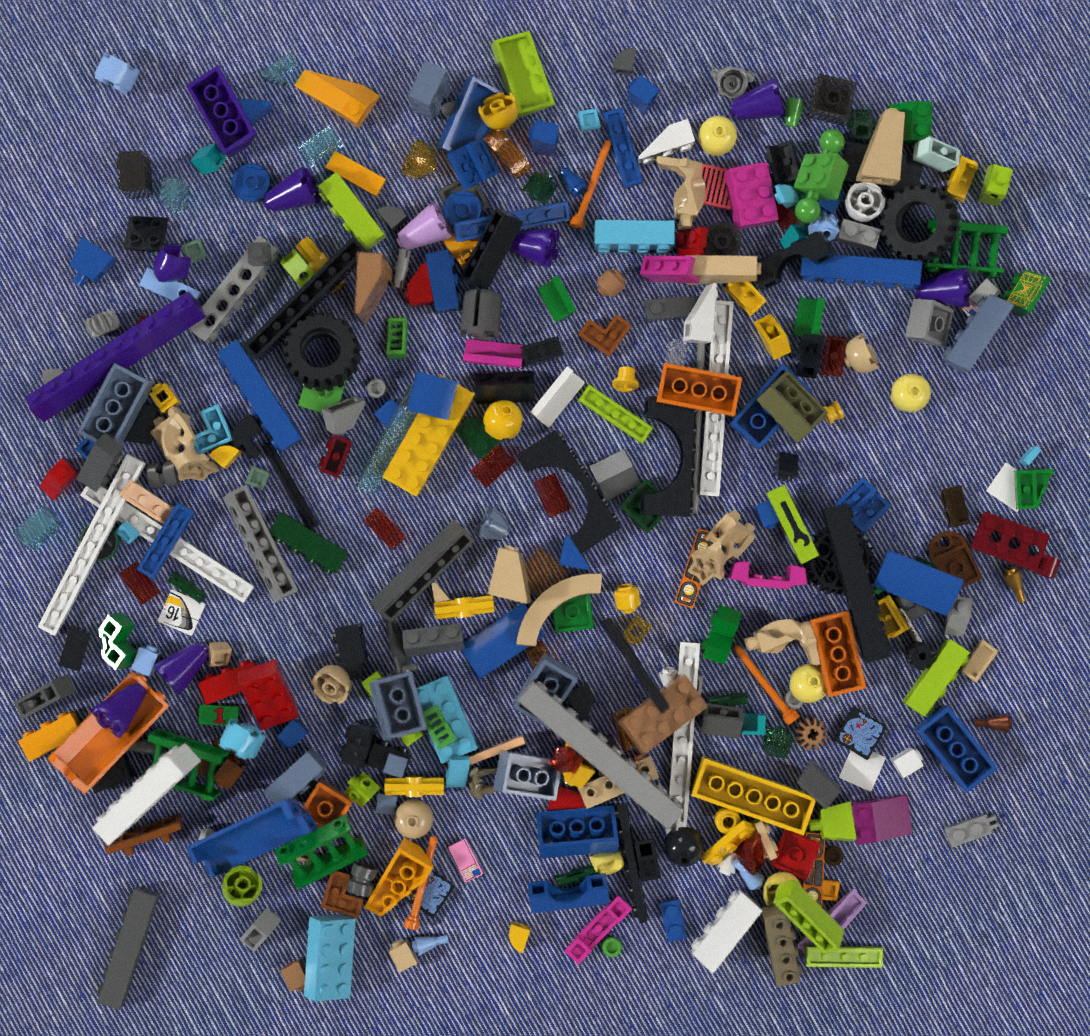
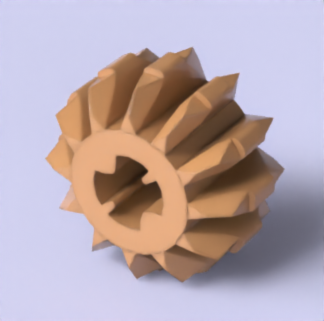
M807 717L805 718V725L801 721L798 723L802 729L796 728L795 732L801 735L796 736L795 739L802 740L799 743L801 747L806 745V750L810 751L812 745L814 750H818V743L821 746H825V743L821 740L822 738L827 740L829 737L823 735V733L828 731V728H822L824 725L823 721L817 723V718L813 717L812 722H810V719ZM811 729L814 732H816L815 734H813L814 738H811L809 736L807 737V735L810 734Z

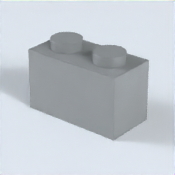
M843 219L839 224L840 232L835 238V242L873 252L876 249L881 229Z

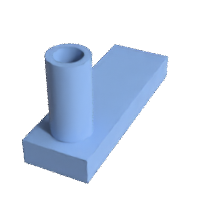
M150 268L146 269L139 284L141 287L172 301L188 291L197 301L201 295V292L178 281L159 282Z

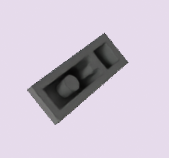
M699 297L645 300L646 323L687 318Z
M67 674L48 682L16 700L14 704L21 718L25 719L75 693L76 690Z

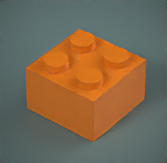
M321 779L303 808H306L319 828L345 815L354 801L347 794Z

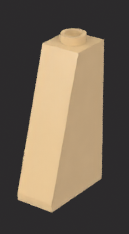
M890 108L880 115L857 173L856 181L895 186L900 181L905 112Z
M685 255L695 258L692 274L700 279L699 283H686L687 285L757 281V275H761V263H757V256Z

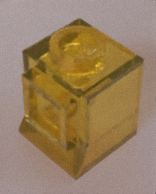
M635 614L622 633L625 635L624 638L631 645L637 643L639 645L652 625ZM635 625L643 630L638 638L630 633Z

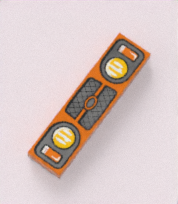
M698 528L674 603L692 609L694 607L701 584L697 576L689 573L688 569L693 564L691 554L696 550L705 549L713 544L705 539L709 531Z
M805 832V837L821 843L822 846L808 881L802 880V888L822 907L825 840L821 839V833Z

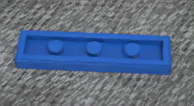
M622 108L604 112L603 117L623 187L628 188L642 184L643 180Z
M177 502L137 567V570L154 580L196 512Z

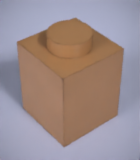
M302 958L283 966L280 971L290 991L292 992L297 989V992L303 990L305 988L306 967Z

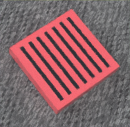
M703 164L702 178L706 187L703 205L730 211L731 206L724 173L728 169Z

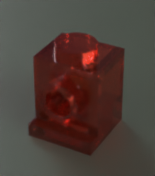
M570 746L559 747L556 749L549 765L560 773L571 772L576 774L584 757Z

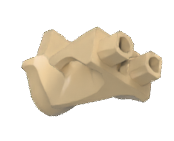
M657 156L656 162L659 169L675 171L684 179V183L677 189L673 198L674 218L679 220L678 230L690 229L692 222L696 219L705 201L706 187L702 178L703 164L688 158L677 159Z
M172 406L167 410L169 418L166 419L161 416L153 421L155 428L151 431V434L163 449L164 456L175 465L180 481L185 479L203 481L209 474L219 471L216 463L209 461V457L206 454H198L195 451L194 441L197 438L190 426L191 417L182 413L180 408ZM181 445L185 446V450L183 452H179L178 450L179 446Z
M735 510L731 513L727 512L705 538L713 544L705 549L696 550L691 554L693 564L688 569V572L697 576L702 586L713 577L721 580L725 574L723 567L726 561L737 559L756 537L753 534L755 527L751 523L742 525L738 521L741 516ZM716 532H719V538L715 537ZM734 543L738 544V549L734 547Z
M793 619L773 621L754 631L752 637L744 638L746 650L757 649V652L779 653L784 650L790 641L797 640L804 649L809 664L820 665L816 638L809 621L797 622Z

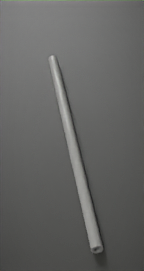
M697 343L696 369L704 370L705 344ZM697 410V415L694 416V424H696L697 430L696 435L693 436L696 451L692 461L695 464V472L692 474V482L694 483V492L691 494V502H693L692 513H698L702 410Z

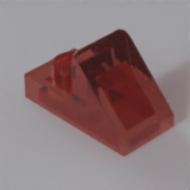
M756 832L750 838L741 842L733 852V855L751 875H755L765 863L761 834Z

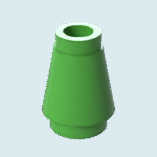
M789 97L788 102H785V126L797 127L805 106L803 105V99Z

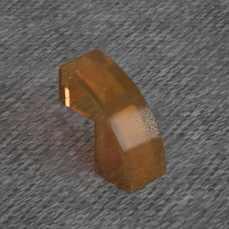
M493 129L483 138L489 149L500 158L509 173L516 179H519L532 168L523 153L502 130Z

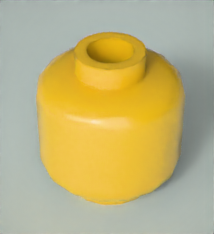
M632 583L619 585L618 589L614 592L616 608L624 611L626 614L635 612L636 608L641 605L639 589L633 586Z
M725 807L720 808L714 816V823L717 829L724 834L730 832L741 822L736 811Z

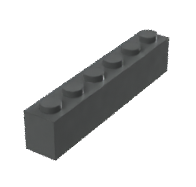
M454 519L370 602L385 619L392 623L475 540Z
M140 886L135 888L134 891H130L127 902L130 903L128 909L124 910L121 921L124 922L122 928L117 930L115 936L117 943L110 951L109 958L111 962L109 966L105 967L103 972L105 980L103 985L100 984L96 996H99L97 1003L120 1010L125 1005L161 893Z

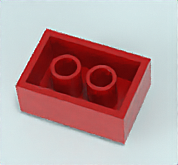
M276 659L238 672L239 686L261 730L299 717L297 702Z

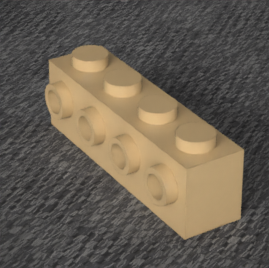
M639 754L634 757V762L638 765L636 769L641 773L643 771L647 772L653 778L651 781L659 778L649 754ZM598 772L599 776L590 778L582 788L578 787L587 809L625 792L602 772Z

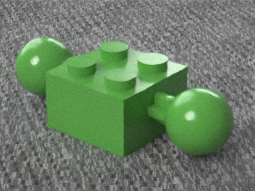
M836 129L826 130L821 135L819 144L823 150L822 154L804 155L793 187L803 198L797 203L795 208L796 216L801 222L812 223L818 219L821 208L817 200L838 199L849 165L838 154L844 147L845 139L843 134Z

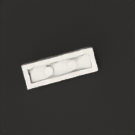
M567 366L530 413L544 425L550 427L585 382Z

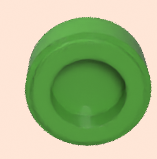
M614 936L607 937L602 943L604 954L608 957L618 956L622 950L621 941Z

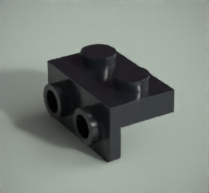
M788 140L774 146H766L765 158L771 166L770 177L772 181L777 185L796 181L800 165L793 140Z

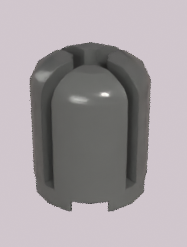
M479 288L465 293L463 297L461 337L466 338L467 334L481 341H493V337L499 339L502 298L497 292L490 289H482L480 291Z

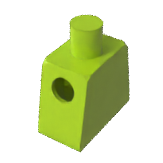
M996 164L989 165L978 202L997 207L1006 197L1013 169Z
M295 249L280 260L282 266L300 287L315 274ZM302 272H305L306 275L301 278L300 274Z
M851 802L819 810L818 819H812L808 822L809 831H820L821 839L849 842L856 840Z

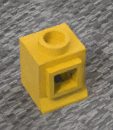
M160 382L151 388L153 392L149 395L164 414H168L167 410L170 407L182 403L167 383L162 384ZM165 391L168 398L161 402L157 396Z

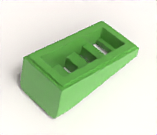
M388 317L386 344L388 359H407L408 318ZM392 325H403V328H392ZM392 333H402V336L392 335ZM392 341H402V344H392Z
M437 704L423 712L426 727L439 750L457 739ZM434 712L438 714L430 720L426 718ZM438 719L441 720V723L437 724L434 727L431 726L433 722L437 721ZM442 726L445 727V730L441 731L438 734L435 733L437 729L441 728ZM449 734V737L442 741L439 740L441 736Z

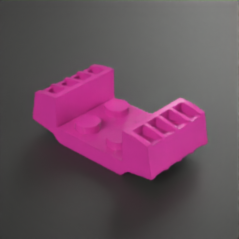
M750 562L731 563L727 576L729 579L741 581L746 586L789 589L793 585H807L805 568L786 565L785 581L784 577L770 576L769 579H764V575L750 574V578H748Z

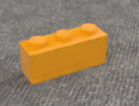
M67 710L57 716L58 720L51 722V720L39 725L41 729L34 732L32 729L22 735L24 738L18 742L29 762L59 747L81 724L75 711L69 713Z

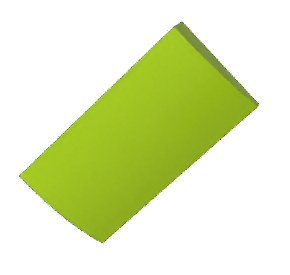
M530 31L494 40L491 48L507 94L512 93L517 100L519 108L518 118L555 105Z

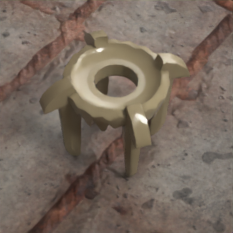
M472 765L469 766V793L471 796L482 800V795L497 792V790L493 789L494 785L483 786L481 783L483 780H480L481 776L496 773L497 768L476 767L472 769Z

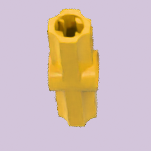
M309 237L302 239L295 246L314 273L329 260L323 252L319 251ZM344 280L332 291V293L338 291L345 284Z
M493 595L472 598V596L462 597L451 601L434 603L436 619L471 617L475 614L495 612Z
M409 775L404 778L385 777V795H406V797L444 795V777H423L421 775Z

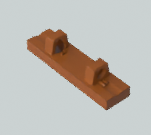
M180 813L127 831L110 845L105 843L104 849L107 855L124 850L126 856L134 854V845L161 837L164 844L171 842V833L182 829V815Z

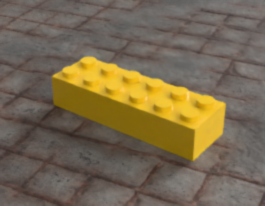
M457 384L448 420L418 413L382 478L418 497L472 403L475 394Z
M702 756L690 790L691 796L801 835L805 834L816 802L807 792Z

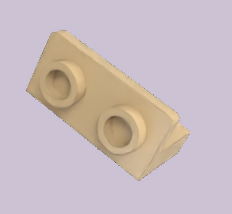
M758 819L749 821L757 829L748 839L755 859L760 861L767 857L770 860L777 858L775 852L778 851L775 841H770L768 833H770V829L767 823H762Z

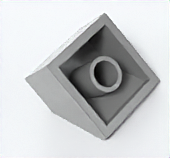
M913 299L905 337L916 342L946 348L954 310L934 300Z

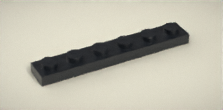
M627 802L618 804V809H615L616 820L620 821L621 824L619 837L620 840H624L625 848H622L624 860L627 859L629 866L626 867L627 879H631L632 887H629L631 899L634 898L636 906H633L634 917L638 918L639 923H645L648 921L647 908Z

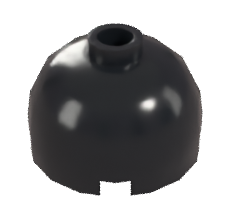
M679 827L678 831L673 833L670 831L665 837V852L673 864L680 867H688L696 864L702 857L704 840L697 830L690 827Z

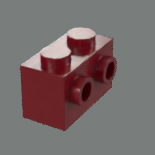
M333 435V438L329 437L325 446L328 449L326 456L322 455L318 465L321 467L320 472L339 478L353 441L337 435Z

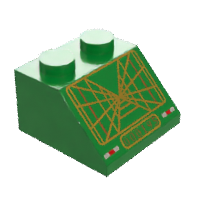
M1024 270L1021 273L1017 272L1011 281L1013 286L1010 290L1007 289L1001 299L1012 303L1014 307L1010 312L1021 318L1031 313L1051 278L1029 270Z

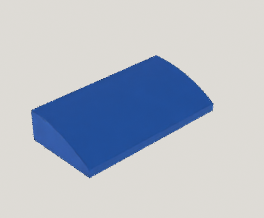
M467 76L436 148L448 154L483 137L485 141L490 128L481 119L479 106L482 108L485 105L483 101L486 98L501 93V91L475 76Z
M887 549L873 586L947 616L964 580Z
M525 603L520 604L464 642L465 649L462 652L480 679L529 647L516 645L521 623L529 610ZM542 629L539 632L537 641L546 635Z

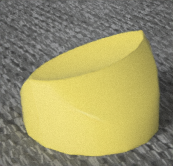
M622 850L598 853L589 857L598 874L606 873V875L618 872L624 866Z

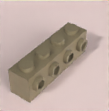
M776 905L761 908L773 977L777 987L799 983V974H802L800 962L796 961L799 953L797 945H793V940L796 937L793 927L790 928L789 923L792 921Z

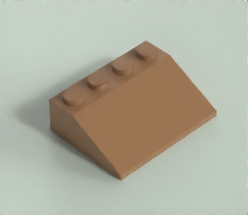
M358 252L355 314L364 324H367L388 288L389 281H392L393 271L382 253Z

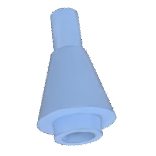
M739 859L733 861L732 865L740 871L750 890L759 889L763 885L764 875L745 866Z
M447 935L436 938L414 937L415 941H411L413 952L418 953V956L437 945L448 943Z

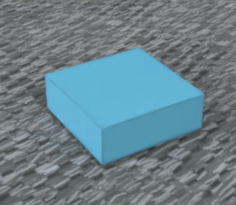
M597 108L578 112L581 132L601 128Z
M1037 446L1030 447L1020 458L1019 463L1023 466L1030 465L1041 452V449Z
M126 520L115 530V533L128 544H131L140 535V532Z

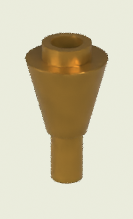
M1012 566L1005 569L1002 576L1015 592L1018 603L1026 601L1022 591L1021 568Z

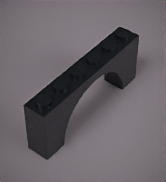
M648 396L644 401V418L654 419L671 431L678 443L680 463L674 479L667 487L654 494L640 495L639 515L690 517V513L693 512L691 494L694 492L692 474L695 472V464L692 463V459L696 451L693 436L696 435L697 426L694 424V416L697 415V410L656 402L657 396Z
M554 430L516 455L527 473L540 467H557L571 473L580 482L587 498V514L581 528L570 538L582 554L620 529L619 524L621 522L615 513L611 515L607 509L610 505L605 497L600 498L597 494L599 488L594 481L590 482L586 475L589 473L583 464L579 466L575 459L578 457L572 448L568 450L564 444L567 440L562 432L557 433Z

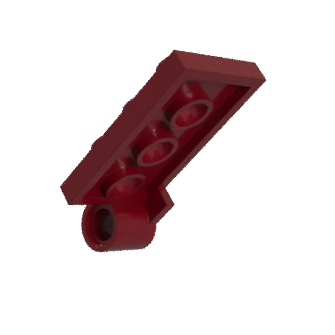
M983 512L970 549L1020 566L1050 579H1055L1061 560L1043 554L1050 535L988 512ZM998 531L1001 534L999 542H993L990 539L991 532ZM1017 538L1020 541L1019 548L1012 549L1009 546V540ZM1030 545L1038 547L1039 553L1036 556L1028 553Z

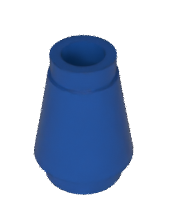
M568 167L560 172L559 176L571 195L574 194L577 197L586 190L585 180Z

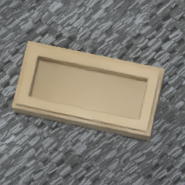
M981 639L969 656L968 662L964 667H961L959 672L977 683L998 653V650Z

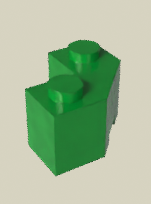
M719 605L717 611L712 612L709 621L712 624L707 638L703 639L701 649L704 650L702 658L725 665L731 651L733 637L739 626L740 611Z
M123 613L108 614L99 628V638L102 637L103 650H101L102 658L115 670L129 668L138 652L126 641L135 624Z

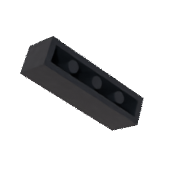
M496 207L460 276L472 286L488 289L499 267H501L508 250L511 248L513 240L520 231L523 221L515 214Z

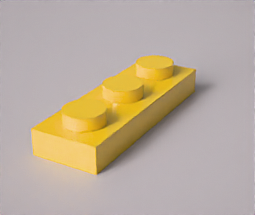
M741 821L702 855V861L710 865L719 864L722 862L723 857L735 851L737 846L742 841L748 840L757 829L753 823Z

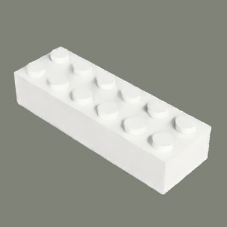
M186 743L179 748L176 745L169 752H166L159 759V762L151 766L144 776L135 781L133 786L127 789L119 800L108 807L109 809L96 819L98 823L93 827V830L107 845H110L131 828L201 760Z

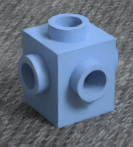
M823 211L818 219L807 227L808 233L810 235L817 231L823 232L827 235L830 242L840 232L839 221L834 215H828Z

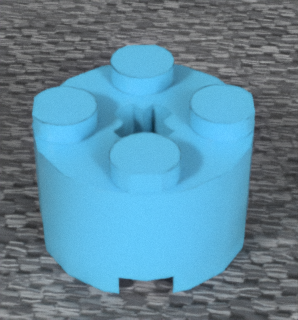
M231 718L220 739L219 746L226 750L233 749L237 751L236 755L240 758L254 759L267 735L262 734V730L249 723L238 724V719Z

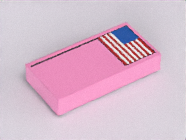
M466 838L448 846L465 883L483 874Z

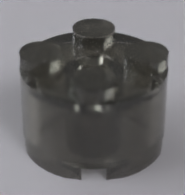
M717 222L708 227L706 248L703 249L705 255L736 256L741 248V234L734 225ZM718 241H719V242H721V241H724V242H725L723 246H722V245H721V246H718V245H717Z

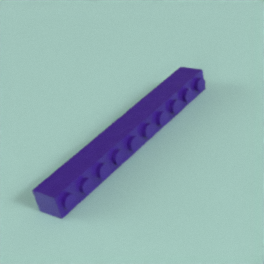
M189 291L26 396L30 411L43 422L47 421L101 386L114 363L127 369L204 319L206 315L201 304Z

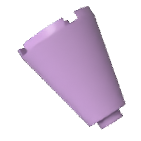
M435 202L429 204L398 232L396 240L402 249L410 250L452 237L451 227L445 217L439 212L441 209Z

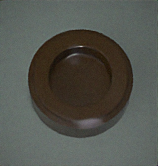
M830 845L825 848L824 860L827 864L836 866L843 861L844 855L838 846Z

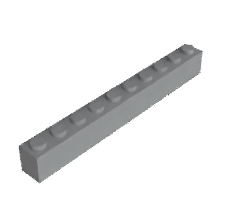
M532 680L517 697L518 701L669 830L684 812L681 807L682 803L674 796L671 799L666 794L668 791L662 785L658 784L656 786L651 781L653 778L647 772L643 771L641 773L636 769L638 765L630 758L626 760L622 757L623 752L615 745L611 747L607 744L608 739L600 732L598 734L591 730L593 726L585 719L583 721L579 720L576 717L578 713L570 706L568 708L564 707L561 704L563 702L561 698L556 694L550 695L546 691L548 688L541 681L536 683Z

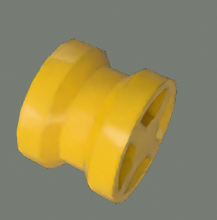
M837 401L832 402L828 407H823L828 412L824 418L829 425L833 424L836 419L841 420L844 418L842 409Z

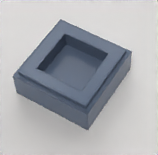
M389 753L383 772L402 778L408 758Z
M378 793L375 813L395 816L398 795Z

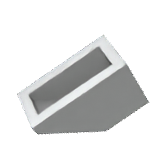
M353 396L322 408L326 430L335 435H342L347 430L352 429L366 404L365 400Z
M956 597L948 615L945 616L943 634L964 636L971 617L973 598Z
M266 908L239 940L255 952L281 920L274 912Z

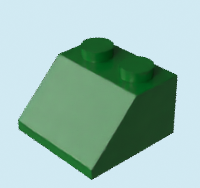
M908 101L889 105V109L895 108L900 112H905L903 145H915L916 142L918 143V141L931 136V101Z

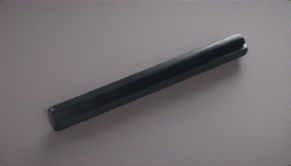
M271 442L266 443L263 449L309 529L318 526V522L279 453Z

